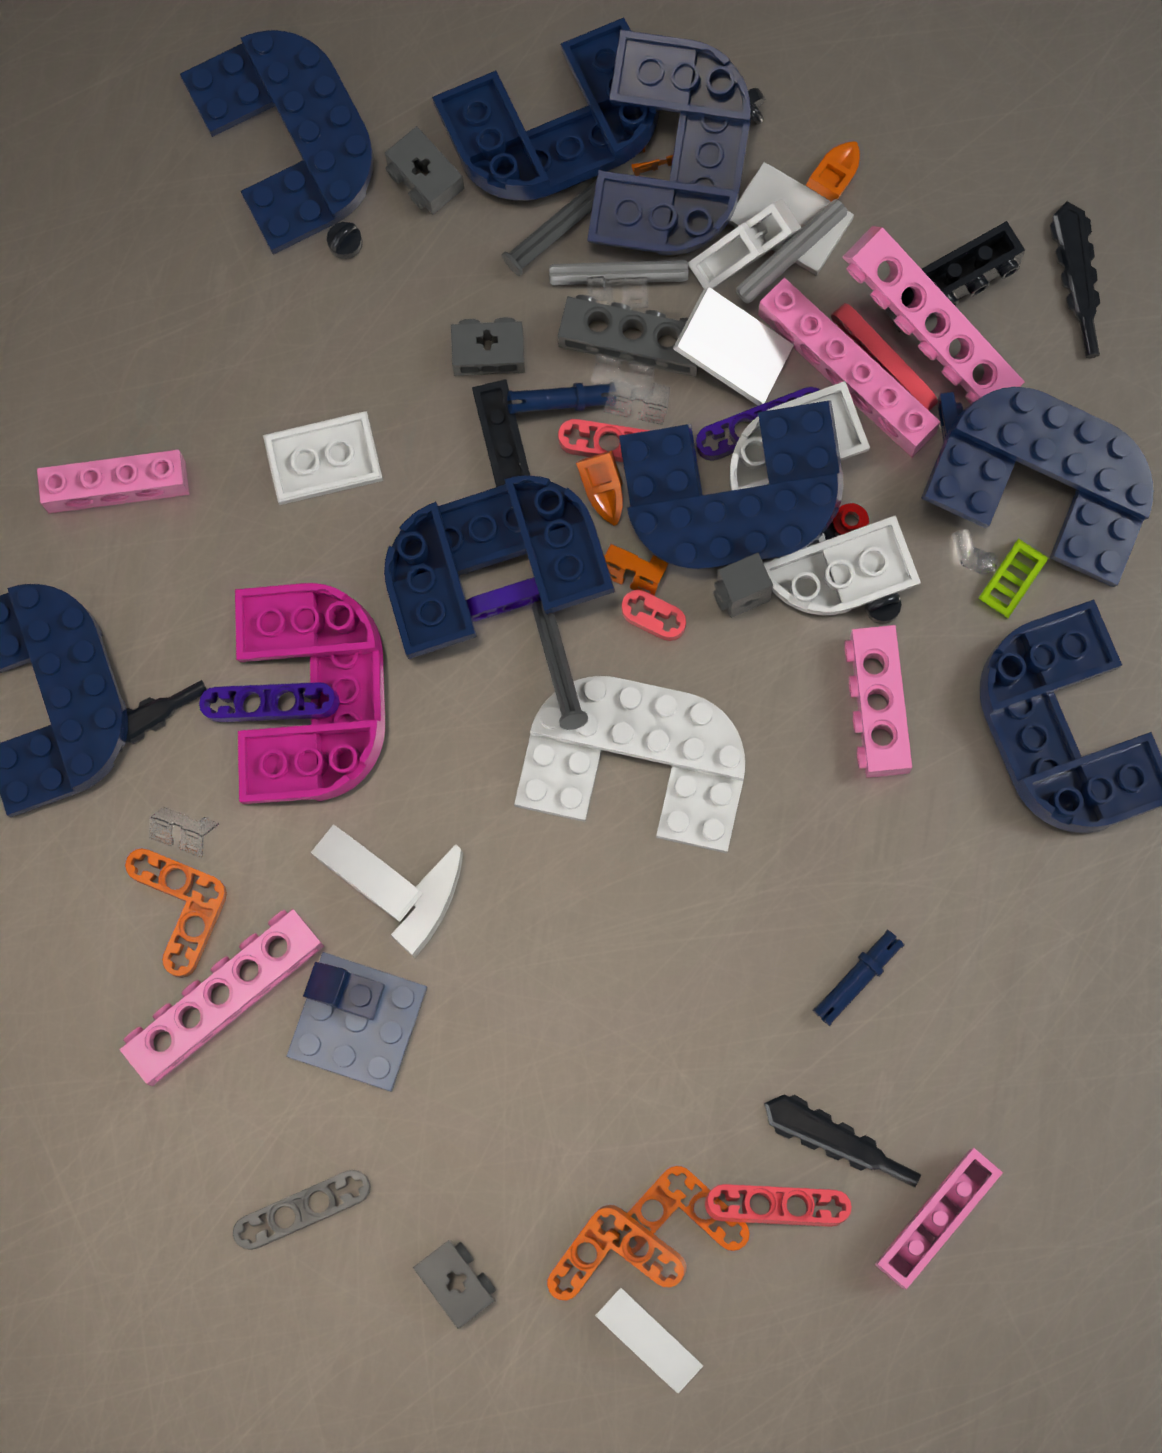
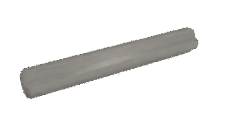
M838 199L830 202L737 287L736 293L739 298L747 304L751 303L846 217L848 210L844 204Z
M685 260L552 264L549 267V281L552 285L687 281L689 276L688 263Z

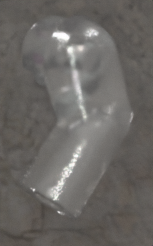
M969 529L960 530L952 534L958 558L963 567L979 574H988L997 569V556L992 552L988 553L974 547Z

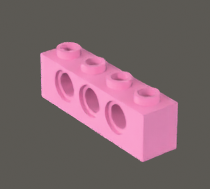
M180 450L37 468L40 503L48 514L189 495L186 461Z
M896 625L852 629L850 640H845L844 646L846 662H853L854 675L848 677L850 697H857L858 711H853L854 732H861L862 746L857 747L859 769L865 768L866 778L909 774L912 770V759ZM868 659H876L882 664L883 671L878 674H870L865 670L863 663ZM873 694L882 695L886 699L887 706L884 709L875 710L870 707L867 698ZM878 729L887 731L891 737V742L884 746L876 744L872 739V732Z
M975 1148L970 1149L874 1265L902 1289H907L1003 1172Z

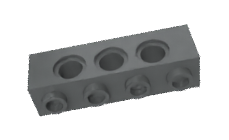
M577 295L576 298L567 296L558 332V347L696 377L699 367L673 349L674 345L664 347L658 342L659 338L665 335H670L677 341L688 318L674 320L666 318L665 314L655 310H646L645 313L631 310L630 306L623 303L614 302L611 305L597 303L596 299L586 295ZM601 320L608 326L605 330L596 332L591 330L589 325L593 321ZM629 328H637L642 332V335L637 339H628L623 333Z

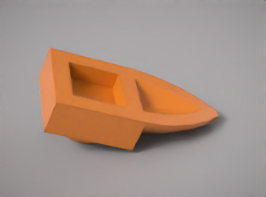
M855 141L846 142L831 149L814 170L806 186L831 202L834 199L839 200L852 181L859 166L860 150L858 143Z
M612 450L579 460L576 465L591 505L604 520L613 526L618 525L623 509V493L621 488L623 482Z

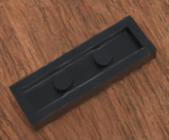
M504 379L472 387L496 487L506 484L504 479L530 476L515 413L510 414L507 404H512V400L507 401V392L509 391L507 380Z

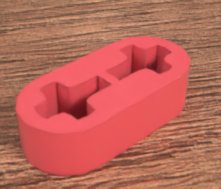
M641 590L631 591L623 598L621 604L622 615L630 624L667 641L676 640L683 635L686 628V618L684 613L676 606ZM639 599L643 600L644 608L652 612L650 616L644 612H639L637 616L631 614L632 608L628 604L630 602L636 604ZM658 615L664 619H669L671 615L675 616L676 624L679 628L672 627L669 632L663 630L664 623L656 619V616Z

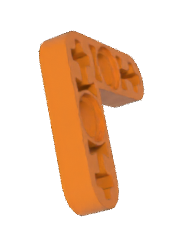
M136 849L126 858L125 867L128 875L141 884L186 902L164 951L162 961L166 971L173 976L179 978L188 977L196 969L226 901V888L214 876L148 849ZM145 856L149 857L148 863L157 869L161 868V862L166 863L159 873L158 883L153 882L157 876L149 871H143L141 875H137L138 869L134 866L135 861H143ZM173 870H182L186 875V882L180 889L174 890L167 886V875ZM194 876L200 877L195 883L203 888H209L211 884H215L214 890L219 894L217 899L210 898L208 903H205V897L195 890H192L191 897L186 896L193 886ZM191 917H200L205 924L204 931L197 937L188 936L185 932V924ZM179 937H182L189 943L198 944L195 951L189 946L187 948L185 958L189 960L188 966H180L178 970H174L175 963L171 961V957L173 954L179 956L184 948L183 944L177 943Z
M673 1166L667 1169L627 1213L630 1216L635 1214L640 1223L651 1228L650 1231L655 1234L679 1207L726 1250H739L749 1240L750 1232L745 1222L724 1221L730 1227L738 1224L742 1228L739 1232L740 1237L743 1238L741 1242L731 1241L728 1244L723 1240L726 1233L720 1226L716 1228L715 1232L708 1227L717 1220L712 1217L706 1220L697 1217L694 1211V1204L698 1199L706 1197L711 1190L688 1169L682 1166ZM682 1173L687 1177L684 1184L688 1189L692 1191L694 1185H697L702 1190L692 1197L687 1207L681 1203V1200L687 1197L681 1190L677 1189L673 1193L668 1189L671 1184L668 1179L669 1175L679 1176ZM720 1198L713 1200L715 1204L720 1205L721 1211L727 1209L728 1206ZM648 1200H657L663 1207V1215L657 1221H647L642 1216V1206ZM627 1225L624 1231L628 1232L631 1228ZM616 1226L614 1227L617 1232L620 1231ZM634 1236L637 1244L633 1248L629 1246L633 1254L646 1244L647 1240L645 1238Z
M606 1205L593 1214L557 1263L547 1279V1287L551 1295L558 1300L567 1301L572 1299L581 1291L611 1249L662 1287L670 1288L681 1282L686 1274L687 1265L685 1259L677 1251L621 1208L615 1205ZM610 1214L614 1215L616 1218L614 1225L621 1231L627 1225L632 1228L623 1237L621 1244L615 1240L621 1235L613 1228L606 1232L601 1228L604 1224L603 1220L600 1219L601 1215L605 1218ZM634 1236L645 1238L649 1245L647 1254L644 1256L634 1255L629 1249L630 1238ZM586 1242L596 1248L597 1257L594 1262L585 1263L578 1257L577 1248L579 1244ZM657 1248L662 1251L657 1259L664 1264L669 1263L670 1260L676 1264L674 1271L678 1274L677 1277L672 1274L667 1278L661 1274L664 1268L656 1261L652 1263L651 1267L646 1264ZM569 1259L579 1271L570 1282L574 1289L568 1287L563 1291L558 1287L561 1281L557 1278V1275L564 1277L571 1270L573 1265L567 1263ZM581 1271H585V1272H586L585 1276H583V1274L581 1273Z

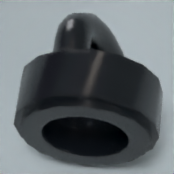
M752 88L748 90L751 119L755 123L761 124L764 118L758 107L766 99L759 88Z
M350 222L336 223L328 231L326 239L331 253L340 259L353 258L361 250L363 242L360 230L354 223Z
M898 593L865 604L866 614L875 623H890L900 613L902 606L901 597Z

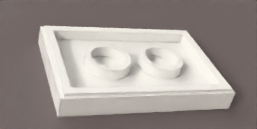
M763 162L738 201L734 214L728 224L737 228L773 202L783 199L801 228H803L831 201ZM847 211L846 217L795 263L817 276L852 222L854 214ZM795 234L790 236L788 239L780 243L772 250L777 251L778 249H780Z
M708 287L700 295L673 349L759 406L765 403L794 344Z
M367 411L263 435L279 505L383 481Z

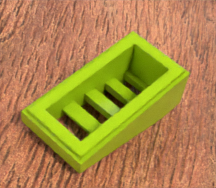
M1018 538L978 599L1009 618L1049 558ZM1020 552L1036 564L1033 569L1014 558L1016 554ZM1011 564L1028 576L1025 581L1006 570ZM1003 576L1020 588L1017 593L999 583L1000 578ZM995 588L1012 600L1007 605L991 595V591Z

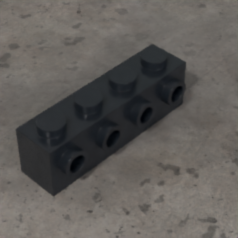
M1005 221L925 266L922 270L956 306L959 303L958 299L969 293L971 296H975L989 287V282L999 276L1005 279L1016 273L1020 269L1019 265L1021 264L1025 249L1009 223ZM910 287L906 288L901 296L902 303L905 306H908L913 301L914 294ZM887 307L885 311L887 312L888 316L897 328L898 332H901L902 330L894 322V319L897 316L892 312V310L889 307Z

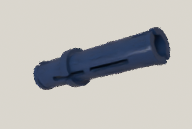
M574 383L573 387L511 390L507 392V401L522 400V403L507 404L509 413L514 414L518 412L566 408L584 411L585 407L615 406L616 396L602 397L601 394L616 392L614 383L592 386Z
M887 929L885 934L867 953L862 952L858 956L860 961L825 999L812 1010L828 1026L832 1025V1022L876 975L878 977L881 976L884 972L882 968L905 946L900 939H896L897 936Z

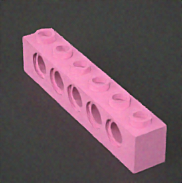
M872 226L842 256L849 264L846 268L848 273L861 284L864 281L873 290L870 294L872 299L883 309L889 307L897 316L894 319L897 326L907 335L913 333L921 342L918 348L930 360L933 361L936 358L943 365L942 374L953 385L957 386L960 384L968 392L965 398L970 404L992 391L1008 387H1021L1025 382L883 227ZM886 261L889 264L890 273L885 280H881L878 277L877 270L879 265ZM910 287L914 294L913 301L908 306H905L902 303L901 296L903 291ZM934 313L937 317V325L934 330L929 332L926 329L925 321L928 315ZM957 338L960 341L961 349L955 357H952L949 353V346ZM981 364L984 368V375L980 381L975 382L973 370L977 365Z
M785 277L760 301L758 316L779 335L794 344L793 348L833 385L845 381L854 405L910 457H913L937 433L940 421Z
M294 909L288 913L283 910L276 914L268 922L270 928L263 934L258 936L257 933L249 936L239 946L242 951L232 959L226 956L218 961L210 969L213 973L202 983L199 980L191 983L182 991L181 994L184 997L174 1006L170 1003L164 1005L152 1016L155 1020L144 1030L141 1026L136 1028L124 1038L123 1041L126 1044L119 1050L147 1085L154 1086L324 948V945ZM276 939L286 940L287 950L285 954L277 958L271 957L269 954L270 944ZM248 962L256 963L258 965L257 976L251 981L242 980L240 976L242 966ZM225 985L229 989L228 1000L223 1004H214L211 998L213 990L218 986ZM190 1009H198L200 1012L199 1023L193 1028H186L183 1024L185 1012ZM168 1032L171 1036V1045L167 1050L158 1052L154 1047L155 1037L159 1033Z

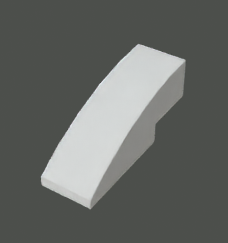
M781 199L773 202L750 220L725 235L689 261L688 266L704 289L708 287L714 289L802 228L784 200Z
M334 824L311 851V854L399 922L423 894L408 880Z
M456 844L416 886L423 894L413 905L415 909L391 934L393 939L414 958L432 938L453 898L463 859V852Z
M622 1288L595 1315L677 1393L703 1367L689 1351Z

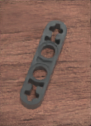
M345 1171L239 1219L234 1225V1240L237 1245L244 1249H257L359 1204L370 1193L369 1179L360 1171ZM349 1177H352L355 1181L361 1180L363 1186L358 1189L360 1195L354 1197L352 1193H346L339 1196L343 1204L337 1206L335 1194L329 1188V1185L335 1183L336 1190H340L348 1185L347 1179ZM318 1191L326 1193L330 1201L327 1210L322 1213L313 1212L308 1203L310 1196ZM284 1206L290 1207L295 1213V1221L289 1228H280L274 1219L276 1211ZM267 1213L268 1224L275 1234L269 1237L268 1230L265 1229L256 1234L257 1241L254 1243L250 1239H242L241 1233L246 1231L245 1224L249 1222L251 1226H259L265 1223L261 1216Z

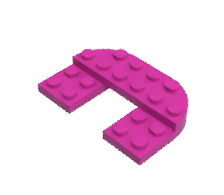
M300 583L235 589L236 660L239 662L310 657V683H326L337 692L340 700L339 707L333 715L327 718L311 719V725L238 731L239 802L242 804L308 799L323 801L350 791L374 767L381 753L385 736L383 646L380 633L373 618L362 605L339 589L324 584ZM321 692L319 699H311V702L322 708L323 702L329 701V698L323 692Z

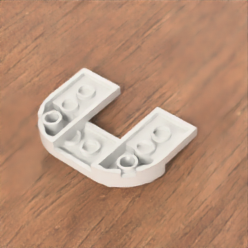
M845 381L767 410L831 400L840 459L844 460L870 450L868 440ZM756 417L745 428L735 446L729 473L731 491L769 485L759 417ZM896 515L829 540L825 539L823 533L817 541L800 551L785 556L762 559L773 583L772 592L795 609L816 615L846 613L882 597L921 584Z
M592 676L573 681L581 710L587 713L588 722L580 728L566 730L561 728L559 724L562 714L556 693L554 692L545 701L536 714L530 730L529 743L514 803L515 807L586 822L602 750L672 765L656 838L728 853L744 780L745 753L737 729L721 709L708 700L690 693L617 677Z

